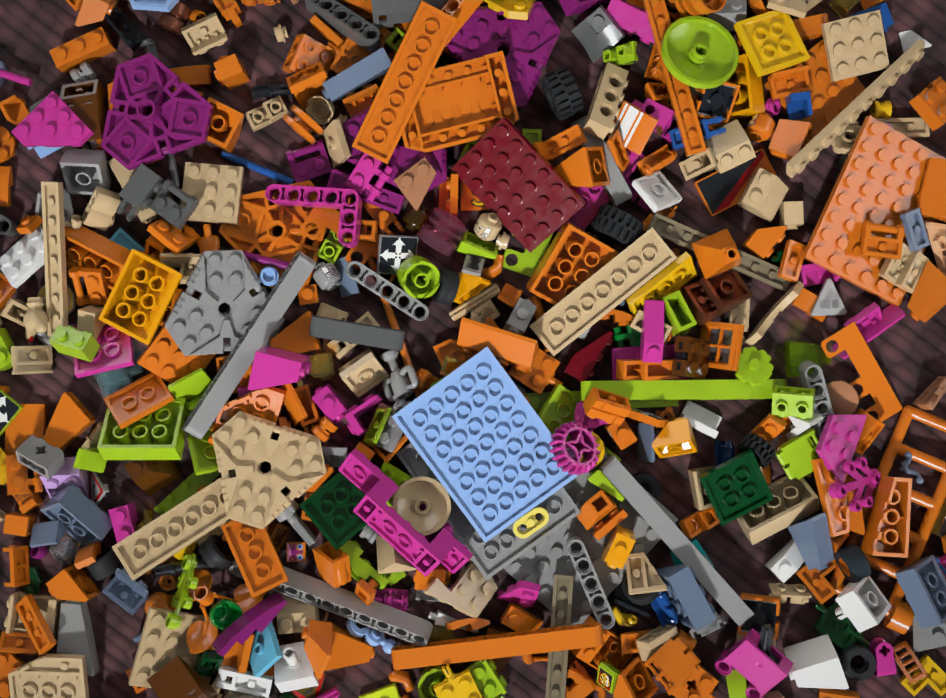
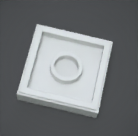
M660 170L652 175L635 179L631 184L654 213L678 204L683 199Z

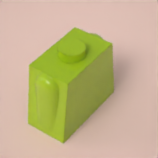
M680 290L662 297V300H664V319L673 327L671 330L673 336L678 334L680 336L686 335L697 324Z

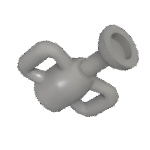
M390 350L380 355L381 360L389 363L392 371L391 377L386 378L382 383L386 398L390 402L412 395L414 393L413 389L419 384L415 369L411 365H406L399 370L395 360L398 357L397 350Z

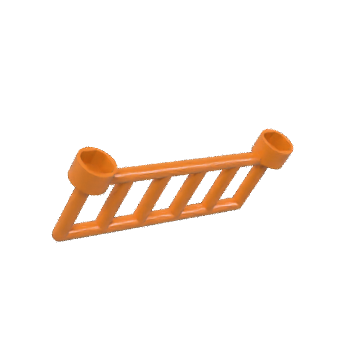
M910 405L903 408L877 470L881 476H888L897 454L904 456L905 452H911L913 461L942 472V476L933 497L912 489L911 501L928 509L918 532L909 531V542L912 543L903 567L920 560L946 498V461L902 444L912 419L943 432H946V420ZM878 487L873 489L871 495L873 498V503L875 500ZM862 507L865 528L868 524L872 507ZM851 531L845 547L850 544L858 546L863 535ZM865 554L871 568L897 579L895 573L902 568L872 555ZM839 566L835 568L829 582L836 590V595H839L846 587L842 585L845 576ZM897 581L888 601L892 607L885 615L884 626L898 633L905 634L915 614L910 604L903 601L905 594Z

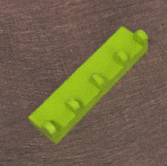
M193 472L154 510L158 514L163 515L196 494L198 487L210 485L221 473L213 472L196 476L195 472Z

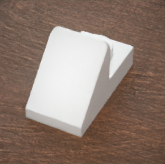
M817 413L813 414V418L808 419L788 416L793 425L790 426L791 431L785 435L790 440L824 418Z

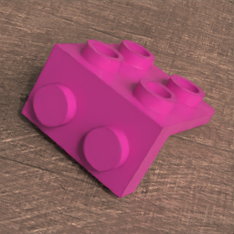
M378 394L367 396L363 399V404L360 406L354 405L347 410L348 414L345 415L349 422L347 427L353 435L365 436L367 429L359 419V416L383 401L382 397Z

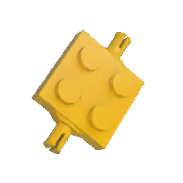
M446 664V668L445 665L441 668L446 678L433 686L438 698H483L469 669L453 674L449 664Z

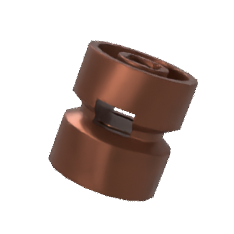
M178 2L170 12L163 13L160 16L157 24L174 34L181 35V28L185 25L183 21L188 20L192 10Z

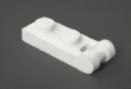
M220 665L218 671L220 675L216 680L217 687L269 698L273 676L263 674L260 677H254L253 672L246 671V673H240L236 668ZM227 676L233 677L232 681L228 680Z

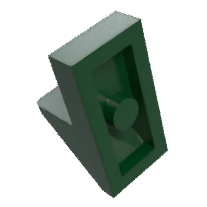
M207 649L198 653L194 671L200 676L213 677L223 662L224 657L218 654L216 650Z

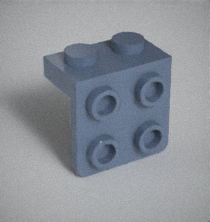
M117 568L115 570V577L102 591L103 594L132 616L147 600L149 595L148 586L141 580H138V582L132 581L125 568L122 570Z

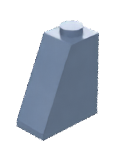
M820 513L789 526L788 529L808 570L817 568L820 571L829 567L828 563L834 560L826 513Z

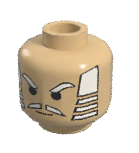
M483 213L479 216L474 226V231L480 240L485 242L492 241L499 234L502 223L495 213Z

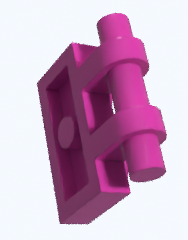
M364 153L345 184L361 195L365 189H368L370 193L367 199L373 202L376 196L381 194V188L385 182H388L391 178L390 174L393 168L387 165L384 170H381L379 167L382 162ZM376 174L379 178L375 185H373L370 181Z

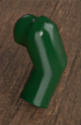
M37 566L29 569L31 581L29 586L25 588L27 595H36L43 584V578Z

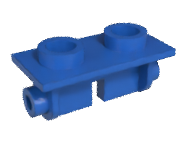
M666 591L659 592L658 597L651 602L663 628L668 623L675 625L679 622L678 615L673 607L670 606L671 603L666 595Z

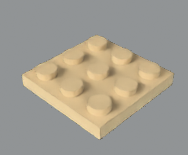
M880 10L821 24L831 82L890 67Z
M185 162L182 191L199 200V205L187 221L238 225L244 168L240 166ZM181 200L180 206L185 209L187 203Z

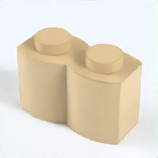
M97 186L82 216L83 224L106 231L108 227H112L115 220L114 214L122 202L118 195L119 193Z

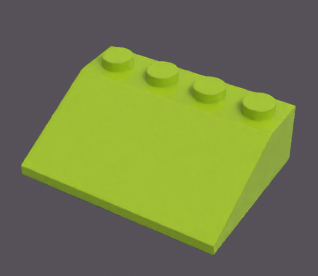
M174 398V401L123 429L119 427L107 407L97 449L103 459L181 460L185 444L183 426L186 422V398Z

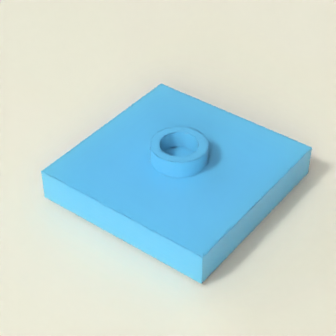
M272 621L262 633L259 631L254 633L249 658L254 677L263 675L282 657Z

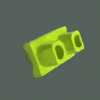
M631 41L603 51V61L605 63L610 62L619 67L633 64L638 61L636 52L637 42Z

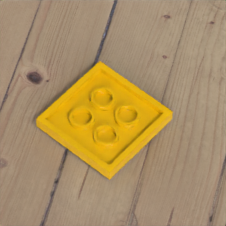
M773 10L738 21L734 25V29L757 77L805 62L810 58L789 14Z

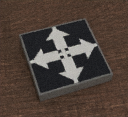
M379 234L377 274H396L404 260L417 255L418 237Z

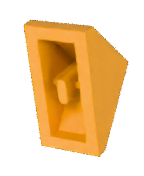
M458 272L459 287L453 302L462 304L491 285V281L483 277Z

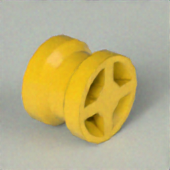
M873 101L870 106V116L876 119H890L892 113L891 101Z

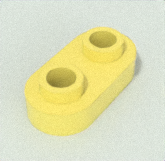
M535 507L515 521L513 525L514 534L523 539L538 531L548 523V511L543 507ZM537 513L543 515L541 520L536 519L535 515ZM521 524H525L527 526V529L525 531L520 530L519 526Z

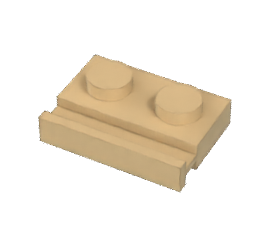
M52 345L11 346L12 375L53 373Z

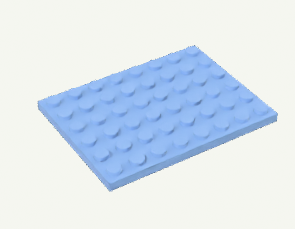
M488 346L392 416L485 543L579 476L575 474L569 475L568 471L562 472V466L556 467L557 461L552 460L554 454L549 452L553 449L549 445L553 441L550 438L552 433Z

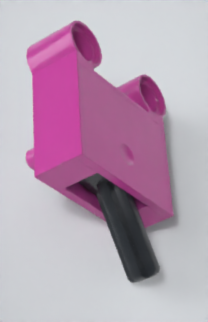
M769 623L762 625L761 635L754 629H751L730 649L723 650L715 663V668L720 674L729 675L733 668H735L750 682L746 689V696L748 698H763L770 689L788 676L794 664L772 645L774 628Z

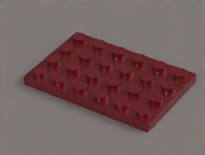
M506 116L451 168L492 213L499 217L501 223L529 253L537 248L586 203Z

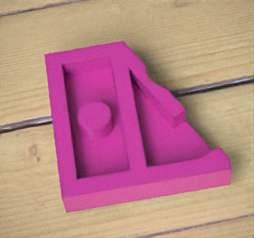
M521 580L514 585L508 586L506 592L499 590L497 599L517 603L522 607H533L541 585Z

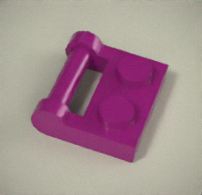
M322 139L316 141L317 143L293 151L291 149L286 151L296 183L331 174L332 167ZM318 150L321 153L320 156L298 163L295 161L297 157Z

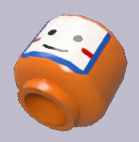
M768 113L753 115L746 129L749 138L755 142L768 140L775 128V121Z

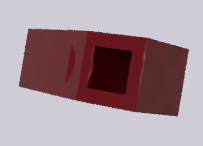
M611 331L606 332L574 353L563 372L580 382L589 381L594 374V371H592L594 365H599L604 356L601 354L605 347L609 348L611 345L613 333Z

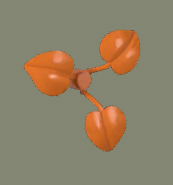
M203 569L194 570V577L198 578V584L196 589L188 588V597H192L193 601L197 600L200 603L199 607L202 609L205 622L202 620L195 621L188 628L186 641L189 652L197 654L207 650L218 637V628L209 623L210 619L205 609L206 606L214 602V598L234 601L241 607L242 614H244L261 602L265 593L252 598L246 583L234 590L235 599H231L209 590L213 584V578L208 571Z

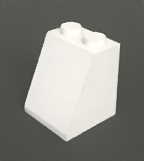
M828 634L783 648L785 656L794 663L789 672V677L791 680L795 679L798 687L849 688L839 657Z

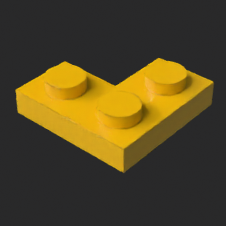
M926 654L919 661L928 673L927 677L912 685L909 684L904 675L898 680L914 697L927 684L941 697L946 693V673ZM917 669L909 674L913 677L920 673V670Z

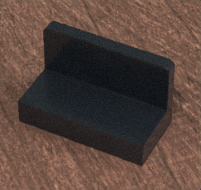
M621 583L614 589L611 596L614 603L648 618L650 617L649 609L651 603L647 605L634 604L624 594Z

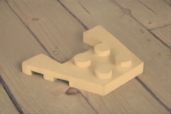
M470 558L469 564L450 590L438 578H435L425 589L424 593L437 598L442 603L453 606L454 609L472 618H477L498 587L492 577L488 580L484 578Z

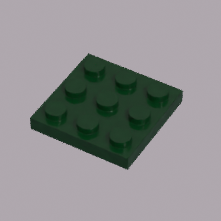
M750 449L698 475L717 519L722 526L773 500V496L753 451Z
M338 472L299 505L336 551L368 525L353 511L365 494L341 472Z

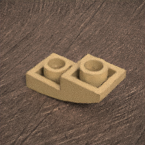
M277 96L263 102L262 106L246 112L245 116L253 132L279 120L289 112L281 96Z

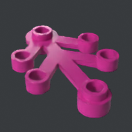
M856 457L855 461H845L843 463V470L854 481L846 484L839 482L831 483L829 495L831 498L841 499L847 495V492L855 489L853 498L849 502L850 511L860 512L862 507H872L873 498L871 495L873 489L879 486L881 474L877 469H870L867 466V459L865 457ZM856 468L861 469V471L864 473L863 477L856 470ZM867 485L864 496L861 497L864 487Z

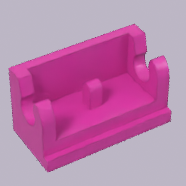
M813 263L802 265L798 281H801L804 287L824 284L826 278H831L832 282H836L841 277Z

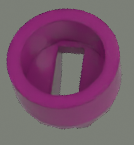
M46 546L34 547L30 551L31 558L43 559L48 554Z

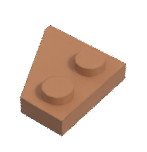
M424 157L393 181L415 211H418L437 173Z

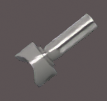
M293 499L291 501L292 504L276 519L278 522L287 520L306 544L311 546L318 538L298 514L295 513L299 504Z

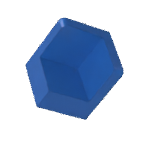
M810 91L792 93L785 98L789 120L806 119L813 114Z

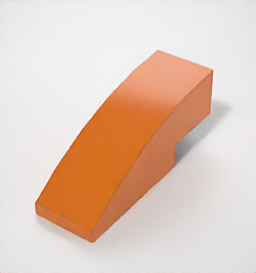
M616 359V379L668 380L679 379V376L671 375L673 359H662V363L642 362L641 359Z
M308 384L294 389L308 415V418L300 423L304 427L305 433L315 435L311 429L314 425L320 423L322 416L317 404L311 398L312 393Z

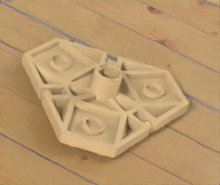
M239 411L212 434L218 472L222 475L220 482L227 518L259 529H264L292 504L291 501L294 498H299L327 473L320 438L284 425L283 427L278 426L275 422ZM273 432L280 434L278 441L271 439ZM264 462L271 464V470L268 473L261 471V465ZM235 470L236 477L230 478L229 471ZM287 486L291 492L285 496L281 491Z

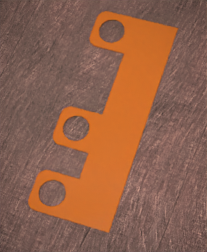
M313 207L300 227V232L311 240H316L325 227L337 234L340 212L332 208ZM308 223L317 225L318 231L316 234L310 235L306 232L305 227ZM360 226V234H363V226ZM377 236V242L359 241L356 247L349 250L345 260L348 263L351 262V254L355 251L362 253L363 260L360 263L363 265L370 255L377 259L379 236ZM353 264L354 267L360 269L358 265ZM391 274V278L388 281L392 283L396 274Z
M852 322L821 342V347L828 358H832L846 350L860 375L850 385L860 384L863 387L862 394L858 396L859 400L870 393L876 403L865 410L867 413L870 411L877 412L878 420L883 422L903 409L855 322ZM831 340H835L838 343V349L835 352H829L826 349V344Z

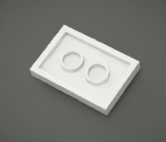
M40 225L33 233L23 236L0 257V269L11 286L16 289L44 265L43 226Z

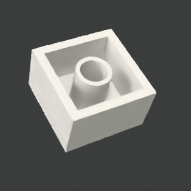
M870 576L864 577L856 583L849 582L835 599L840 606L835 609V614L837 616L842 613L841 616H838V619L843 620L848 617L859 633L878 625L892 607Z
M304 641L281 645L282 657L274 663L275 685L280 693L319 686V679L316 678L305 652Z

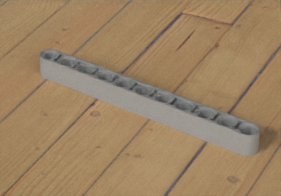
M301 251L297 252L184 423V431L198 439L204 437L254 361L255 351L263 347L316 265L315 260Z
M614 455L599 466V469L683 564L694 570L698 581L739 627L754 615L752 610Z
M234 559L229 570L234 576L243 579ZM285 566L283 567L289 581L271 589L419 646H425L428 643L433 629L432 623L425 619L375 600L367 606L354 592L340 587L334 588L327 582Z

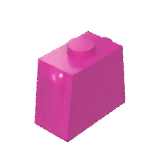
M328 382L315 390L311 398L331 422L339 423L345 418L349 407Z

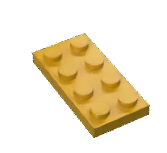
M685 252L678 256L670 265L661 270L654 278L646 282L644 286L626 299L632 316L636 315L638 309L643 310L644 299L662 300V297L681 290L697 277L690 254Z

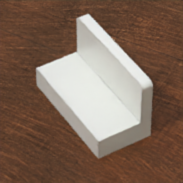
M691 401L686 402L679 417L688 418L692 428L716 439L719 433L716 429L722 417Z

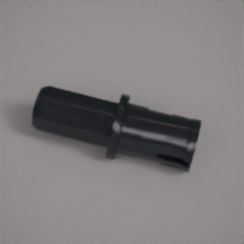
M287 82L272 85L269 83V85L251 87V94L253 98H273V96L290 95V90H281L289 88Z

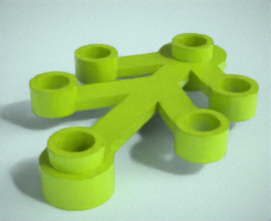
M195 553L185 554L181 567L184 570L177 579L176 587H178V590L171 601V607L176 608L174 613L169 612L165 622L166 628L173 630L179 628L182 622V617L179 616L181 605L185 609H190L192 606L193 598L188 597V588L196 589L198 584V578L194 577V570L198 563Z

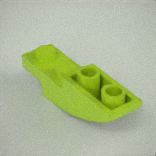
M349 540L339 548L349 555L351 577L359 582L361 579L369 582L374 579L378 583L376 587L378 590L381 591L389 582L385 574H378V571L371 567L372 565L368 560L359 557L363 550L356 541Z

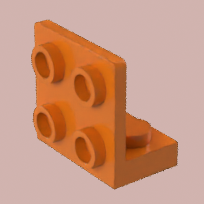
M299 34L296 35L281 70L287 73H297L321 61L328 74L335 54L327 50L325 45L308 35Z
M321 61L286 77L288 87L303 111L307 108V100L315 95L324 96L321 91L324 89L322 83L329 80Z

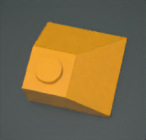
M679 417L668 422L652 442V448L660 459L698 452L692 426L688 418Z

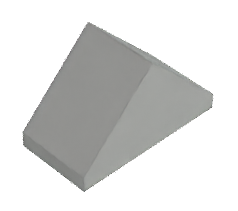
M466 254L462 273L481 277L485 257Z

